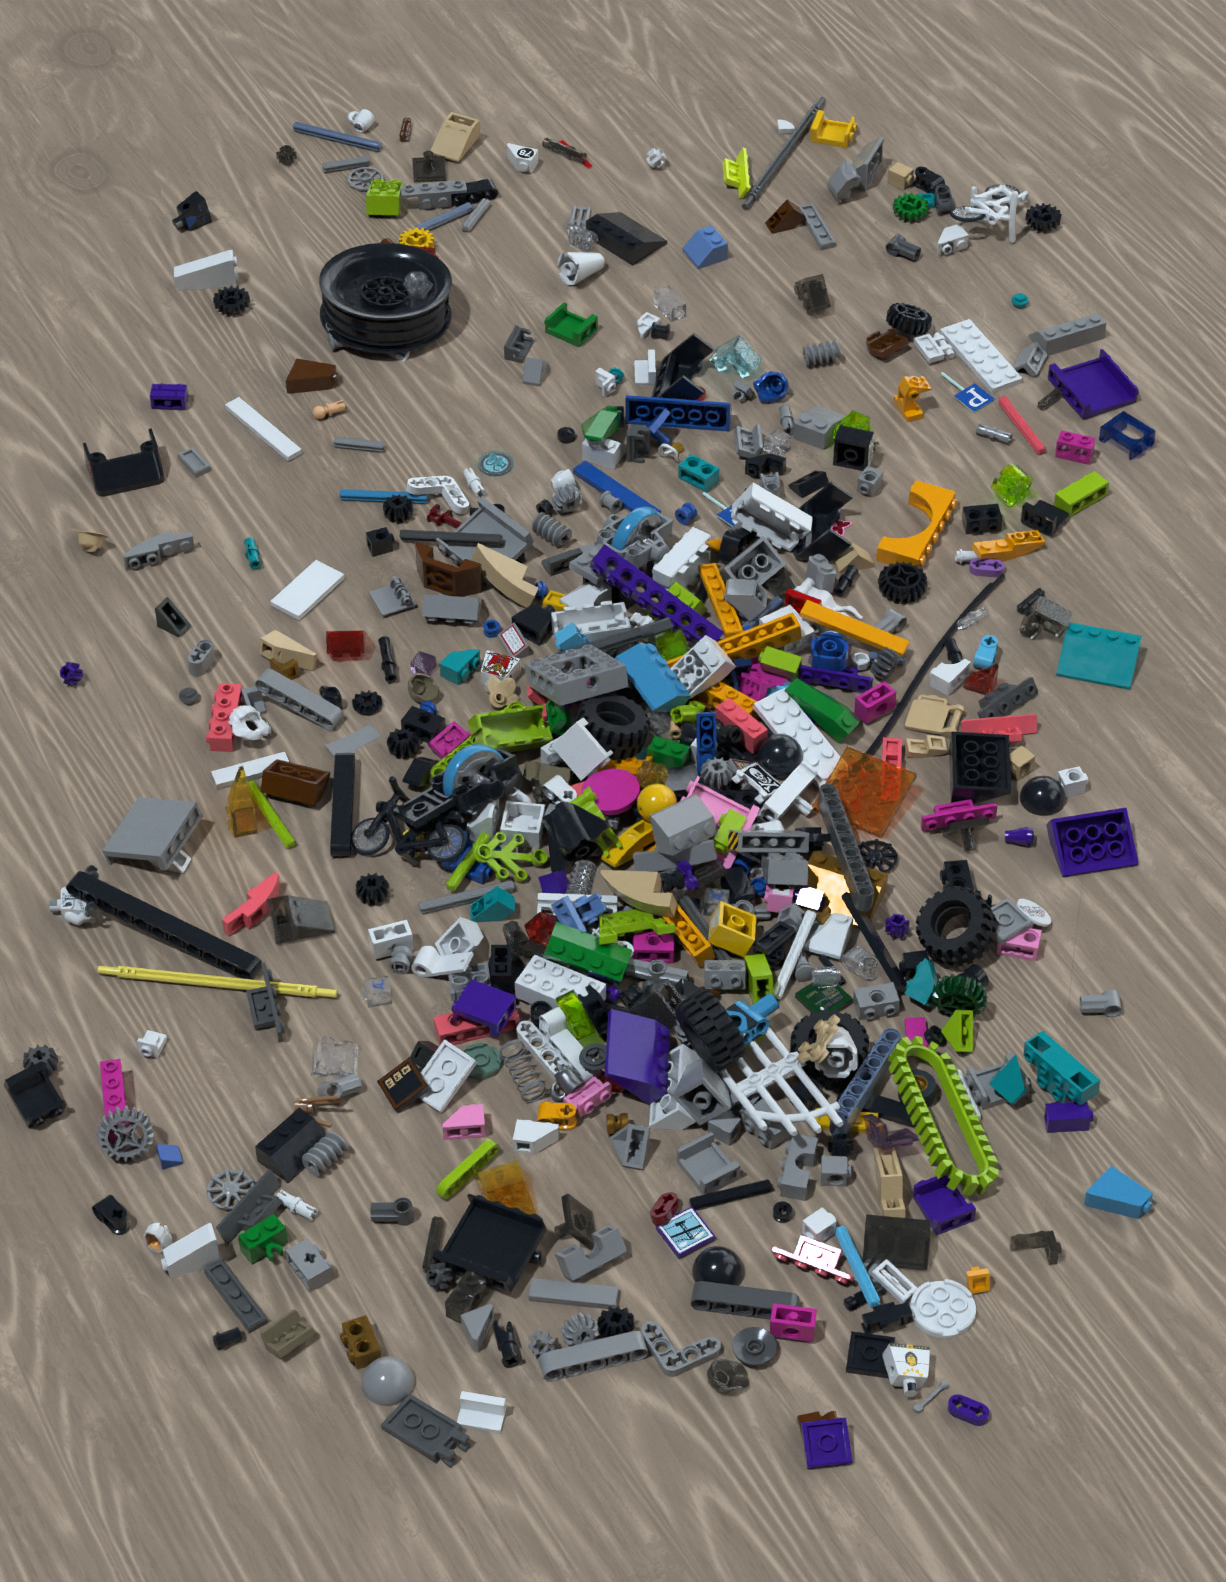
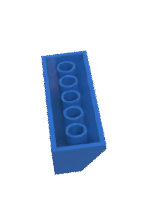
M630 395L625 397L626 424L648 425L666 408L670 414L660 427L730 431L731 403Z

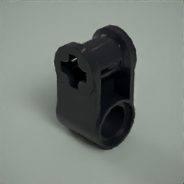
M921 166L915 169L916 179L914 180V186L926 193L935 194L936 186L945 184L941 175L932 172L928 168Z
M108 1195L92 1206V1211L96 1218L103 1222L112 1233L122 1235L129 1230L130 1225L126 1219L127 1211L117 1202L114 1196Z

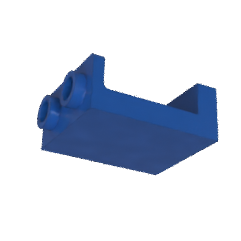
M464 831L466 846L463 852L452 861L441 862L442 869L453 873L474 844V842L467 840L466 831ZM459 832L451 841L452 849H445L441 854V858L451 857L458 852L462 845V836ZM497 845L493 851H501V846ZM494 859L499 865L501 864V860ZM476 860L464 878L483 885L487 878L489 879L492 876L493 869L487 863H480Z

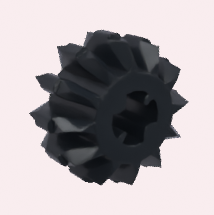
M392 494L391 498L387 497L383 504L385 518H388L389 522L394 520L396 523L398 521L404 523L405 519L409 520L410 516L413 515L411 499H408L407 495L401 496L400 494L398 496Z
M404 727L402 730L395 728L394 732H390L387 738L390 754H394L395 758L401 756L402 759L405 756L411 758L412 754H416L419 748L416 732H412L411 728L405 730Z
M368 873L366 877L361 876L360 880L356 883V895L361 903L366 902L368 906L371 903H375L377 906L378 901L384 902V899L388 897L389 883L383 875L378 876L377 873L370 875Z
M619 1304L615 1309L609 1305L608 1311L602 1310L601 1316L598 1319V1330L600 1335H604V1338L632 1332L635 1329L633 1314L629 1313L627 1307L621 1310Z

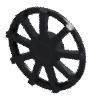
M875 839L863 841L858 846L859 850L864 847L868 851H860L863 856H867L863 858V861H868L867 867L869 868L878 866L879 871L887 873L897 864L898 854L890 843ZM875 844L874 850H872L868 845ZM878 845H882L884 848L878 850ZM888 849L892 852L883 854ZM894 857V862L892 863L885 858ZM883 862L890 866L884 871L881 866Z

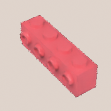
M219 683L218 691L214 692L215 704H212L211 708L213 718L209 719L210 732L206 734V742L210 743V751L233 752L236 735L232 733V725L228 722L230 721L229 717L233 709L242 706L241 684Z

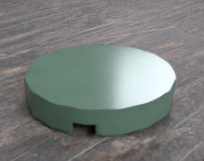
M478 1043L464 1050V1053L478 1062L468 1077L477 1080L488 1079L500 1070L501 1056L497 1048L490 1047L485 1043Z

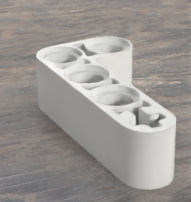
M559 1007L539 1016V1031L563 1057L569 1067L580 1075L585 1081L584 1083L594 1076L596 1078L601 1076V1070L599 1072L597 1070L590 1072L587 1068L583 1069L579 1061V1055L583 1047L567 1029L566 1017Z

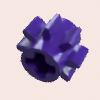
M66 662V665L61 668L60 677L64 679V684L77 685V682L82 680L83 670L79 668L80 664Z
M893 914L891 918H886L885 932H889L891 938L901 939L904 934L908 935L910 921L905 920L904 915Z

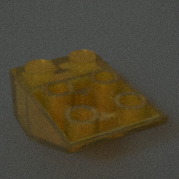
M519 1160L476 1174L475 1179L481 1196L492 1202L499 1201L510 1208H519L524 1213L530 1215L536 1214Z

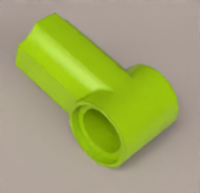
M690 701L689 705L672 708L670 712L672 721L676 724L689 722L696 725V713H703L705 705L697 701Z

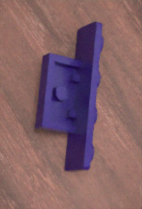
M805 665L799 666L798 679L801 681L866 692L873 688V678L858 675V669L846 667L842 672Z

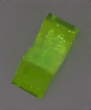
M574 989L556 998L557 1005L566 1016L567 1028L577 1041L595 1033L593 1024Z

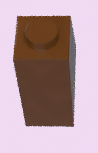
M297 358L286 379L287 393L294 394L332 389L334 383H337L339 373L336 372V365Z

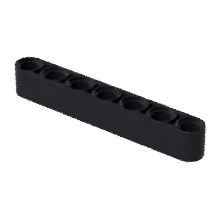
M335 753L330 838L331 856H351L355 753Z

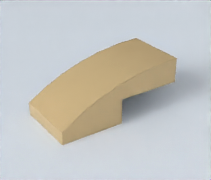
M926 735L925 740L906 738L904 743L906 755L910 758L933 757L945 754L948 751L945 737Z

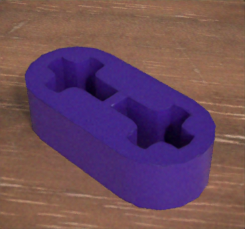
M959 1394L950 1397L948 1412L953 1417L975 1426H983L988 1422L989 1409L983 1403ZM958 1403L962 1405L959 1408H955ZM978 1412L982 1413V1415H980L979 1417L975 1416V1414H978Z

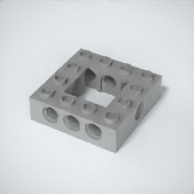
M584 645L581 649L577 650L569 649L563 654H551L548 658L533 659L530 663L525 664L527 685L560 706L628 687L626 665L593 645Z

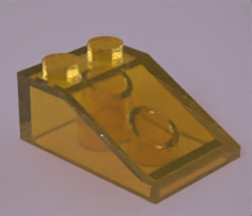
M239 766L228 795L229 806H225L227 818H230L227 820L229 831L233 830L235 838L257 834L255 808L243 766Z

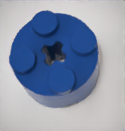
M825 632L818 638L814 637L811 642V666L842 672L848 663L847 640H843L840 634L834 632Z

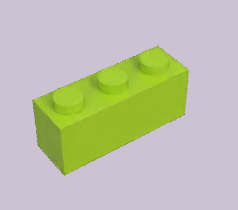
M1093 471L1055 493L1054 506L1070 513L1071 517L1107 496L1109 482Z

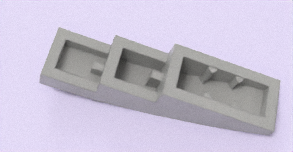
M705 840L673 856L657 852L656 847L653 851L635 852L633 859L636 871L654 872L675 869L680 861H688L691 865L716 860L717 854L714 840Z

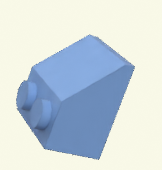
M711 225L697 230L683 247V252L698 269L727 260L728 243Z

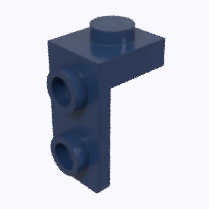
M738 658L732 661L736 667L725 677L730 682L729 686L739 691L736 676L742 673H750L752 667L750 658Z

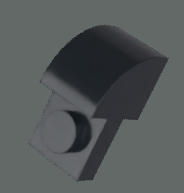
M821 827L795 828V831L810 833L809 851H822L824 842H831V834H822Z

